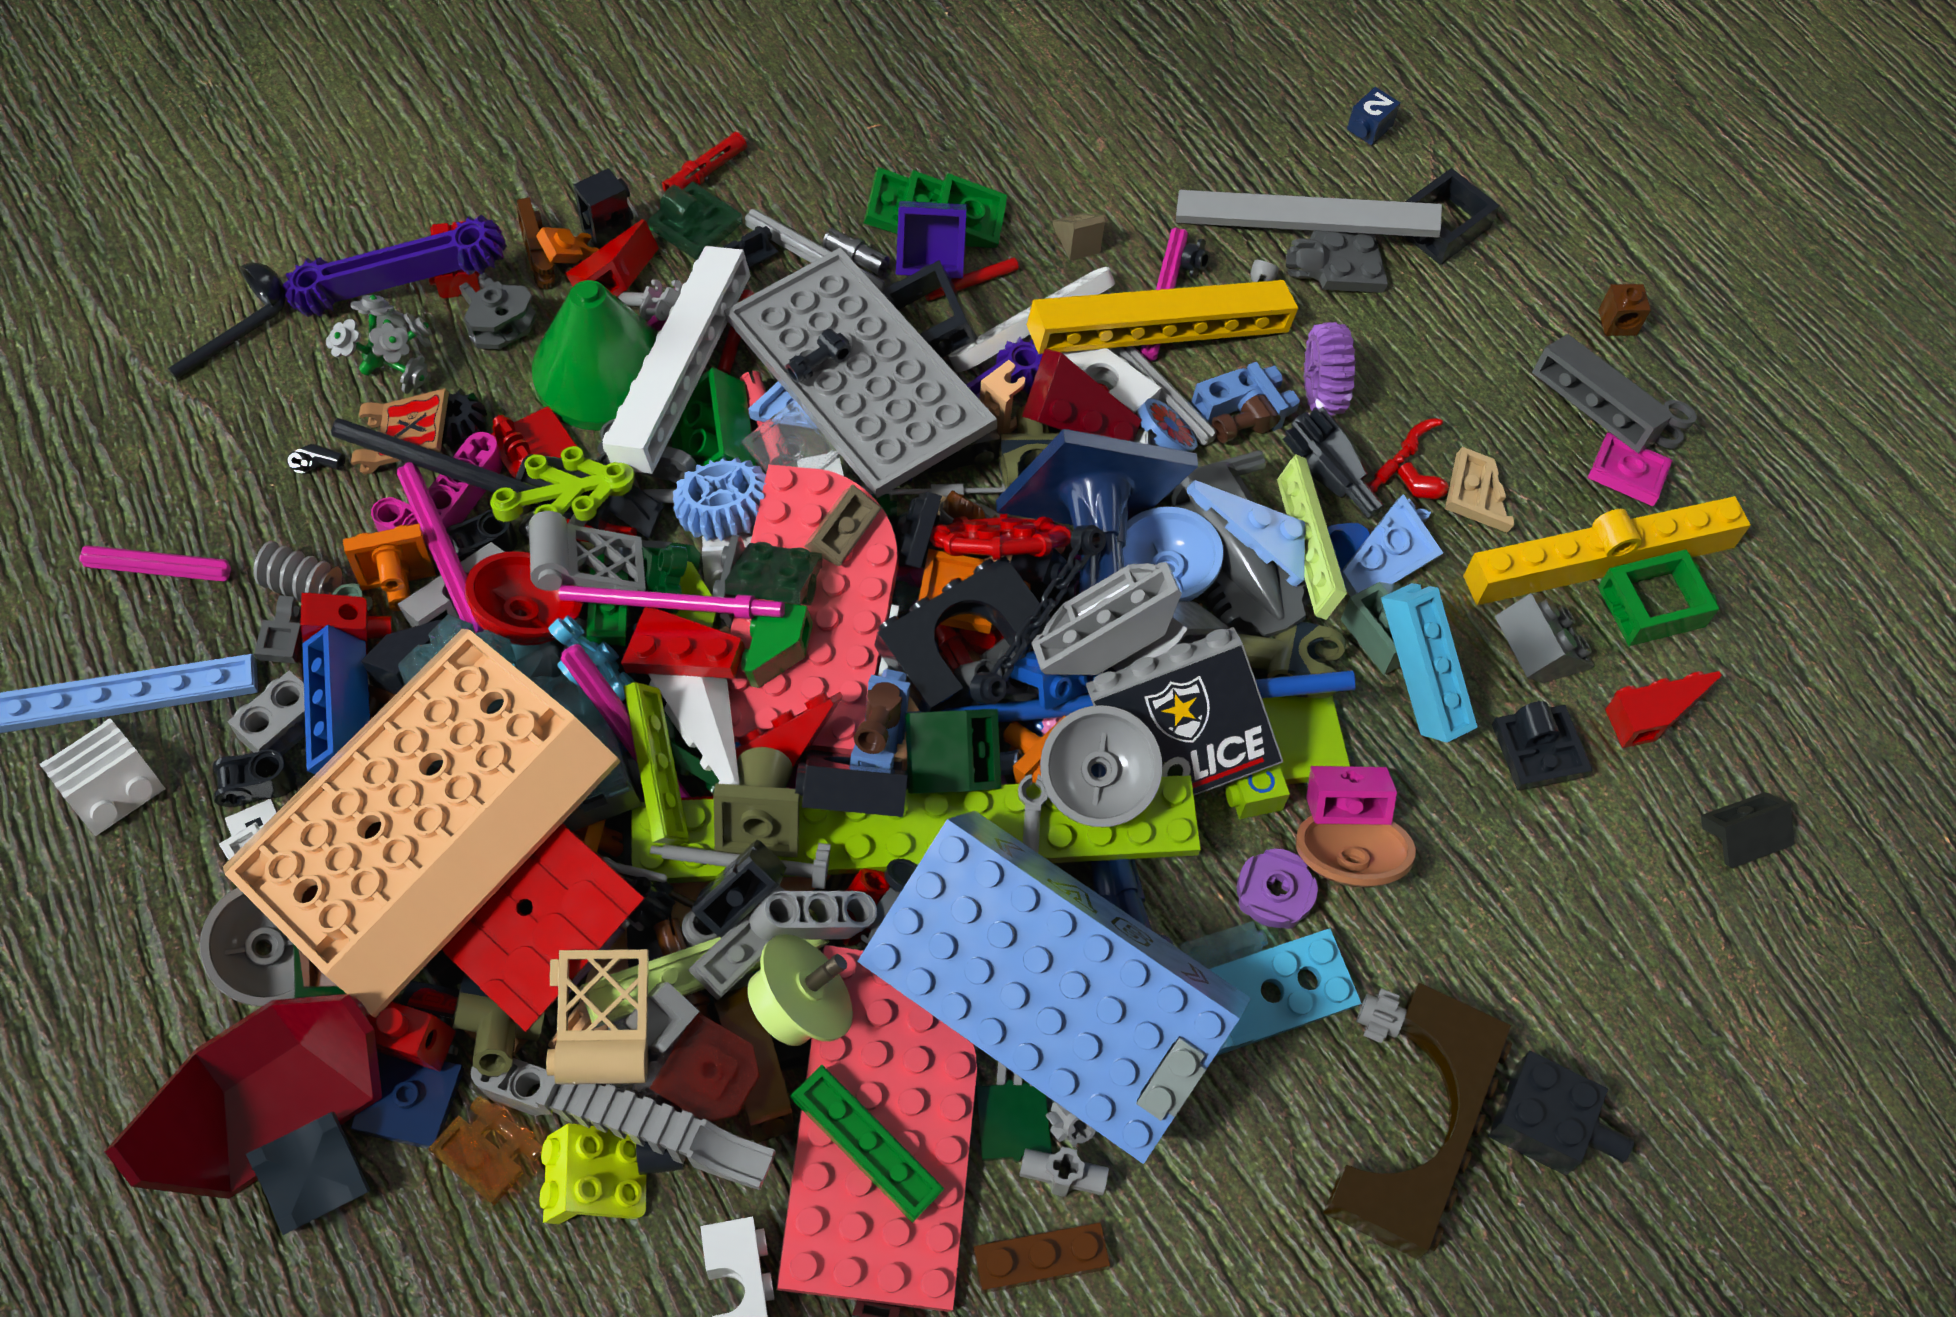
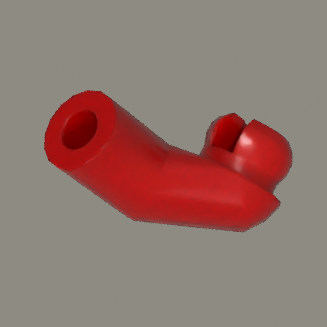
M1411 462L1403 464L1397 470L1398 475L1411 494L1417 498L1439 499L1446 496L1449 491L1447 481L1437 476L1420 475Z

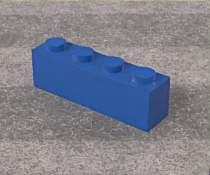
M326 625L302 643L307 771L316 774L370 721L368 677L362 663V659L366 656V642L330 625Z

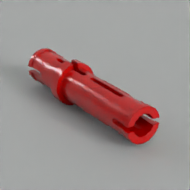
M735 131L696 160L685 162L680 171L662 182L665 193L668 197L675 200L692 186H700L704 183L706 176L747 149L744 137ZM721 152H724V154H722L720 157H718V158L715 159L714 161H712V162L710 161L711 159H713L715 156H717V155L720 154ZM700 169L698 172H696V173H695L694 175H692L690 178L685 179L687 176H689V175H690L691 173H693L695 170Z

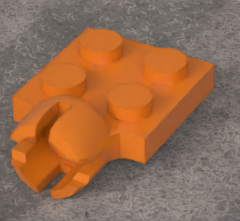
M928 549L919 600L925 597L933 599L942 594V589L949 582L956 578H961L962 581L974 574V569L986 560L964 555L951 556L943 551ZM1024 581V582L1026 583V585L1029 587V589L1031 590L1030 584L1027 583L1026 581ZM961 614L946 619L940 625L989 634L992 623L980 616Z

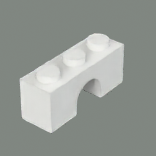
M1107 348L1061 352L1097 383L1111 389L1109 393L1136 415L1137 409L1148 398L1159 400L1161 387L1152 378L1144 376L1133 368L1126 359L1118 357Z
M753 1216L700 1226L705 1266L709 1280L730 1277L738 1280L745 1288L744 1298L735 1310L712 1317H768L766 1301L774 1300L771 1273L762 1274L760 1257L768 1255L764 1228L756 1230Z

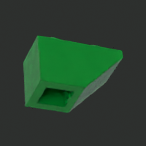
M784 603L785 613L782 618L754 616L751 619L750 635L752 641L750 649L744 650L741 660L742 672H745L751 687L760 688L805 658L813 626L807 606Z

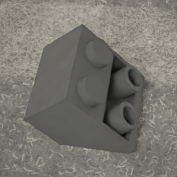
M1530 593L1494 616L1527 678L1540 683H1546L1587 671L1594 667L1589 657L1592 650L1587 641L1581 635H1577L1572 626L1575 623V619L1565 605H1558L1549 598L1545 599Z

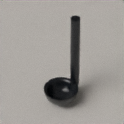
M254 262L239 266L247 284L265 306L167 368L175 380L263 325L284 308L286 296L282 287L283 283L272 268L262 263Z

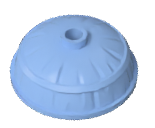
M1157 507L1143 511L1127 521L1126 546L1122 548L1124 567L1129 564L1149 563L1157 565L1161 562H1167L1182 593L1179 601L1195 599L1217 578L1223 562L1222 541L1213 525L1201 515L1179 507Z

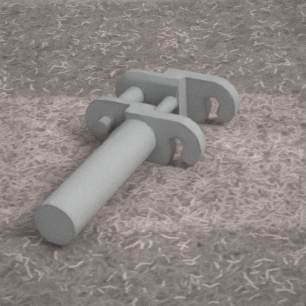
M653 279L651 284L655 286V289L646 286L644 293L623 292L617 296L627 306H640L639 313L644 320H650L655 316L657 320L664 321L668 318L671 307L675 305L681 294L682 283L678 280H673L671 284L676 289L667 287L665 292L662 293V283L659 280Z

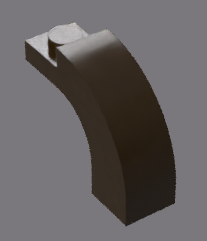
M748 986L727 992L718 1001L713 997L754 1143L795 1131L791 1114L792 1109L770 1033L760 1024L751 1008L748 998Z

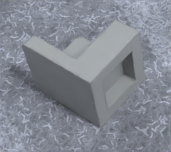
M669 982L657 984L648 994L647 1040L648 1048L653 1052H664L699 1012ZM636 1008L624 1021V1025L629 1030H637L638 1010Z

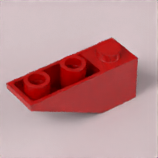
M641 219L566 272V275L572 286L581 281L593 280L601 283L617 297L629 288L659 247L645 219Z
M1698 671L1679 680L1670 681V679L1664 678L1653 682L1649 686L1636 688V686L1631 685L1616 691L1605 711L1621 747L1626 748L1657 741L1708 694L1722 676L1720 671L1707 674Z
M822 692L804 703L807 707L805 711L794 715L791 709L771 720L773 728L761 733L757 727L737 738L740 745L735 748L736 759L746 750L756 747H768L785 754L790 759L794 771L798 767V762L804 758L843 698L841 692L831 697H828L826 692Z

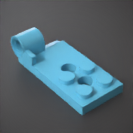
M1330 928L1209 969L1251 998L1241 1018L1216 1056L1350 1010L1362 1004ZM1300 970H1309L1316 976L1317 986L1314 990L1304 989L1299 984L1297 977ZM1271 982L1277 985L1281 993L1279 1002L1271 1003L1263 998L1261 994L1263 983Z

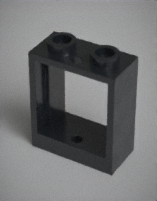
M1453 168L1405 201L1434 203L1444 195L1471 216L1469 220L1452 232L1441 225L1439 238L1405 236L1439 265H1442L1490 229L1500 207L1492 198L1479 190Z
M940 260L931 265L924 266L920 271L893 283L881 292L900 312L899 309L940 287L943 288L954 316L920 334L942 358L978 339L951 277Z

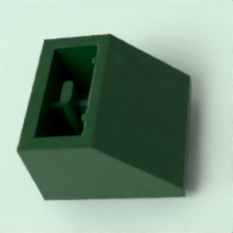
M998 709L905 713L909 793L1001 789Z

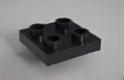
M1545 701L1533 702L1523 706L1515 714L1496 717L1491 724L1517 791L1586 778L1593 771L1566 705L1549 707V704Z

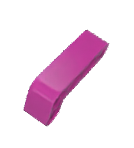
M477 432L470 435L453 456V458L496 473H500L503 467L497 441L493 435L486 432ZM439 474L428 488L445 529L454 524L462 523L486 492L485 489ZM393 497L378 500L371 509V516L378 532L394 529L400 525L410 526L419 524L411 505Z

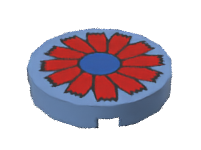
M1148 398L1137 409V415L1141 419L1140 424L1142 428L1147 432L1151 429L1157 435L1154 440L1158 446L1193 452L1197 447V440L1190 427L1165 403L1157 399Z

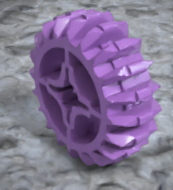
M1326 322L1314 325L1308 334L1306 351L1304 352L1303 377L1305 380L1306 397L1311 411L1315 407L1318 410L1324 407L1331 416H1335L1336 414H1344L1350 405V400L1353 397L1352 390L1355 387L1356 361L1354 358L1355 349L1353 348L1354 340L1349 328L1345 324Z

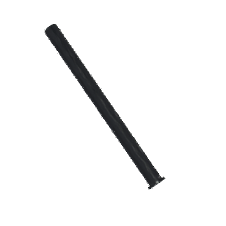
M337 418L334 421L331 429V435L338 439L404 462H411L413 465L493 493L504 487L511 488L516 493L539 488L341 418ZM556 499L530 504V506L538 508L544 504H552ZM572 505L562 515L563 517L571 519L574 514ZM605 505L601 509L597 508L596 515L592 519L587 520L585 525L591 526L594 529L604 530L610 515V508Z

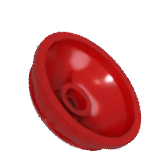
M512 551L488 556L479 561L470 570L465 583V597L476 622L494 638L513 645L534 646L556 639L550 633L548 627L556 619L561 618L563 620L566 616H570L576 621L582 609L583 602L560 600L559 589L545 591L533 585L530 579L529 552Z

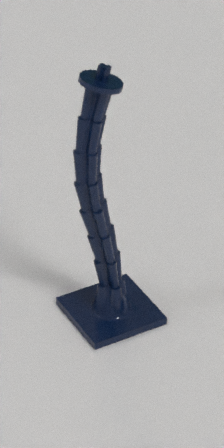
M1063 429L996 499L997 513L1032 519L1049 517L1054 522L1073 525L1074 529L1079 525H1095L1102 530L1106 537L1105 547L1097 555L1091 556L1080 570V594L1124 568L1122 548L1126 546L1127 521L1143 511L1152 509L1198 467L1197 453ZM1110 667V668L1106 669L1105 671L1101 672V674L1104 673V672H1110V671H1111V672H1117V671L1114 670L1112 667ZM1086 692L1080 696L1089 695V692ZM1094 764L1091 767V773L1093 776L1101 778L1105 776L1106 769L1102 764ZM1135 859L1090 861L1093 891L1152 930L1143 904L1146 900ZM1158 934L1160 937L1174 945L1171 939H1169L1165 935Z

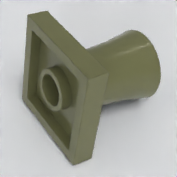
M756 747L746 750L737 759L739 785L715 784L713 795L715 851L741 854L754 841L759 840L776 856L797 857L799 847L800 796L795 794V789L787 788L793 772L792 763L785 754L776 749Z

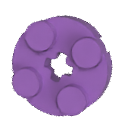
M1284 849L1266 850L1264 854L1249 858L1241 869L1236 886L1239 908L1243 913L1265 926L1293 928L1311 911L1317 898V881L1315 877L1313 879L1312 874L1307 869L1308 865L1297 854ZM1275 880L1282 882V889L1287 891V894L1273 895L1271 890L1267 888V884L1273 885Z

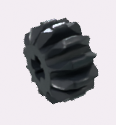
M461 388L456 394L449 392L442 444L447 443L452 450L457 444H463L470 435L487 431V412L485 406L482 405V402H479L478 397L474 393L466 395Z

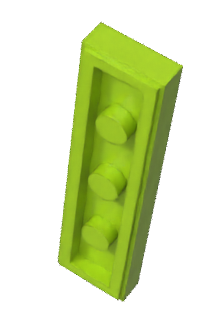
M633 682L623 687L652 842L678 846L689 842L661 692L659 688Z

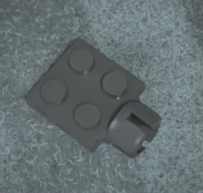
M1314 230L1310 239H1295L1291 244L1294 246L1287 250L1286 267L1302 268V270L1288 269V275L1295 279L1314 278L1320 282L1322 290L1383 293L1388 285L1375 234Z

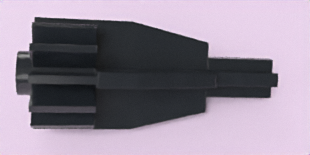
M1316 407L1313 408L1310 415L1307 412L1299 415L1292 422V428L1285 431L1287 436L1283 438V441L1295 455L1306 458L1311 476L1340 498H1344L1348 494L1368 519L1381 513L1385 505L1363 480L1369 474L1352 440L1324 407H1321L1319 410Z

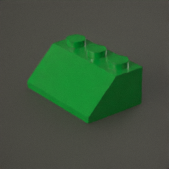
M713 367L703 374L671 435L672 448L686 452L695 460L697 465L701 466L709 464V460L719 462L723 457L727 461H732L739 457L742 463L751 460L753 466H756L745 382Z

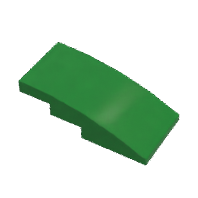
M878 167L874 175L863 223L897 234L900 201L966 204L965 246L997 248L1008 195L947 173L942 181L912 170L908 178Z

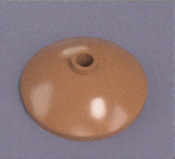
M1310 816L1299 826L1296 835V849L1301 859L1320 876L1346 886L1367 888L1392 883L1404 877L1412 869L1416 855L1415 844L1410 835L1393 821L1392 825L1315 824L1313 817Z

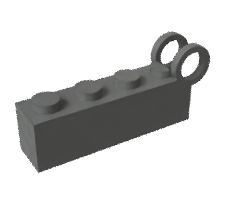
M1569 334L1546 346L1532 371L1535 376L1638 454L1654 443L1665 448H1677L1684 438L1679 428H1690L1697 419L1695 411L1684 402L1668 400L1664 405ZM1674 408L1686 414L1688 420L1677 418L1669 409ZM1665 429L1673 434L1675 440L1666 439L1660 434Z

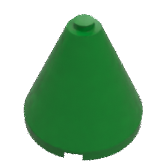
M585 280L575 284L533 357L532 379L540 402L544 407L548 406L553 412L562 416L563 422L570 426L600 431L605 423L616 418L618 408L623 405L630 392L631 383L633 380H636L643 367L644 358L646 355H649L656 342L658 331L601 283Z

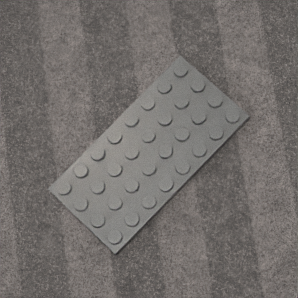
M841 247L724 310L730 325L876 498L998 428L997 418ZM832 329L836 333L843 334L849 340L852 351L844 362L837 363L830 357L812 369L813 376L808 380L804 379L799 383L794 382L788 375L785 365L789 363V359L800 354L805 357L819 348L817 340L825 330Z

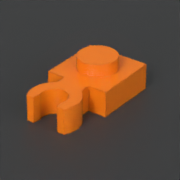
M542 227L536 235L550 263L577 264L580 259L585 260L599 250L598 248L587 246L592 238L588 233H580L578 236H573L570 229Z

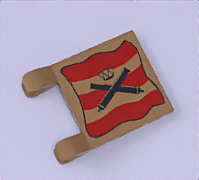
M444 388L385 404L363 403L360 406L359 417H369L368 425L372 428L381 426V433L439 452L441 451L449 392ZM367 449L355 450L351 457L352 465L361 464L360 472L363 474H371L381 465L402 461Z

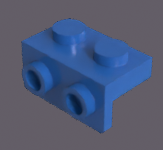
M1034 651L1028 652L1026 657L1018 660L1011 674V678L1038 688L1040 708L1050 710L1088 692L1085 683L1093 681L1098 676L1044 674L1039 667Z

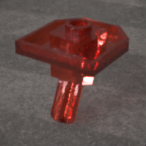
M698 1013L687 1026L649 1089L685 1111L692 1113L700 1120L705 1119L709 1122H714L736 1116L760 1078L754 1046Z

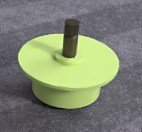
M778 935L768 941L761 953V969L750 978L748 983L749 1002L760 1024L774 1038L791 1046L802 1045L811 1038L820 1041H835L844 1036L850 1029L853 1017L850 995L839 974L847 968L846 960L839 954L828 959L811 943L793 935Z

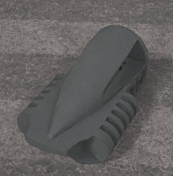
M1226 461L1215 462L1203 466L1188 475L1173 491L1172 507L1188 509L1201 515L1213 525L1221 538L1223 545L1222 567L1215 581L1203 592L1204 597H1207L1206 600L1209 606L1213 608L1212 611L1216 618L1226 624L1229 629L1234 627L1238 634L1252 636L1260 633L1264 637L1288 631L1306 618L1304 609L1311 600L1305 578L1297 587L1290 585L1286 581L1289 577L1286 571L1273 560L1266 564L1253 549L1245 546L1225 528L1228 523L1226 519L1212 507L1206 512L1195 502L1191 495L1187 494V487L1194 480L1255 502L1234 464Z

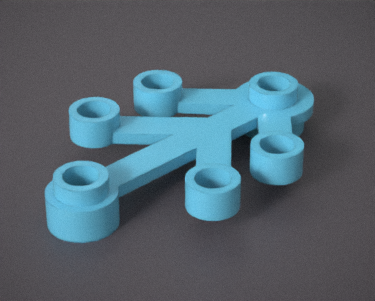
M566 616L563 620L561 618L556 619L548 627L550 633L568 647L574 644L581 645L616 695L623 701L625 699L623 686L635 681L625 672L620 674L618 671L620 668L616 662L619 658L618 653L604 641L599 645L583 637L584 630L570 616ZM560 661L557 665L562 673L580 687L563 662Z

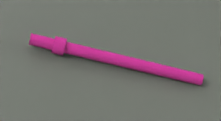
M561 585L559 589V598L563 601L734 614L736 618L753 619L754 616L782 618L785 613L784 602L756 600L755 596L737 595L736 598L569 585Z

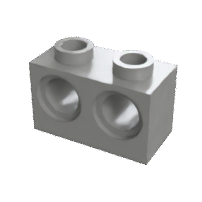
M290 670L282 677L271 681L264 692L249 704L240 707L234 717L228 721L237 738L253 753L272 749L284 755L305 737L304 683ZM298 700L295 704L286 706L288 703ZM267 726L264 730L256 732L260 727Z

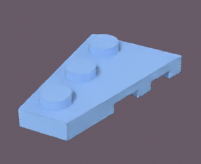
M1403 494L1396 500L1342 569L1341 575L1347 592L1350 596H1353L1378 582L1395 584L1443 554V551Z

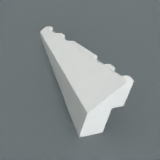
M648 674L651 678L649 686L660 689L662 696L667 702L664 710L687 745L692 748L697 746L703 755L700 761L703 769L707 771L713 770L719 779L718 784L739 785L727 678Z

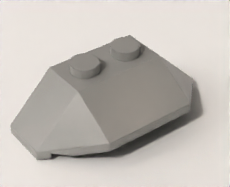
M1161 562L1157 565L1149 563L1129 564L1063 603L1048 621L1042 634L1037 635L1031 642L1041 671L1044 674L1098 675L1165 636L1182 594L1168 563Z

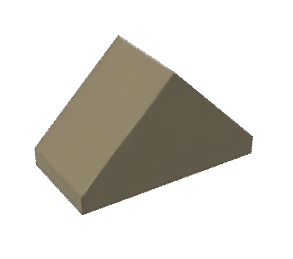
M1080 213L1052 220L1053 227L1070 261L1100 253L1105 225L1104 215Z

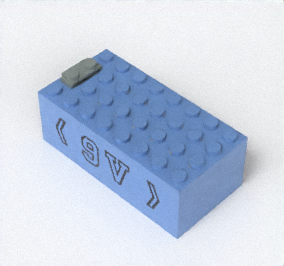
M975 810L946 820L857 961L1143 1164L1224 1044L1251 1000L1242 991Z

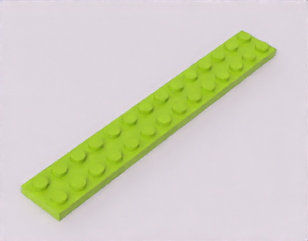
M1191 775L1161 777L1158 791L1146 809L1132 820L1117 826L1091 827L1077 823L1060 812L1049 797L1041 806L1038 854L1051 863L1196 856L1201 850ZM1032 783L1026 789V795L1031 799H1037L1041 795L1040 788L1035 786L1036 783ZM1019 784L1001 785V789L964 792L909 793L908 789H906L903 817L803 808V796H800L797 857H777L780 860L814 864L818 843L831 844L827 875L857 874L864 868L885 872L889 862L894 859H906L918 865L947 819L974 810L1023 843L1025 805L1018 797ZM714 799L681 800L689 842L678 846L715 851ZM641 802L642 806L632 809L633 867L665 874L668 883L714 881L726 868L724 866L664 859L662 855L650 854L651 846L663 847L664 844L652 842L645 802ZM783 875L782 877H799V876Z

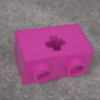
M1310 767L1306 799L1315 824L1392 825L1397 791L1387 767Z

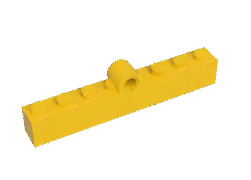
M1735 496L1630 519L1625 509H1615L1599 516L1593 522L1591 528L1474 553L1463 577L1476 605H1482L1602 578L1609 568L1687 549L1691 558L1736 547L1751 524Z

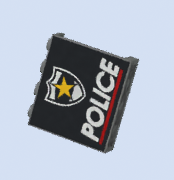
M1234 627L1227 630H1214L1206 638L1190 644H1177L1170 648L1167 653L1153 658L1145 657L1138 659L1130 667L1117 672H1104L1096 676L1093 681L1085 683L1093 706H1112L1125 710L1139 718L1150 729L1161 752L1162 777L1191 775L1193 796L1283 762L1246 651Z

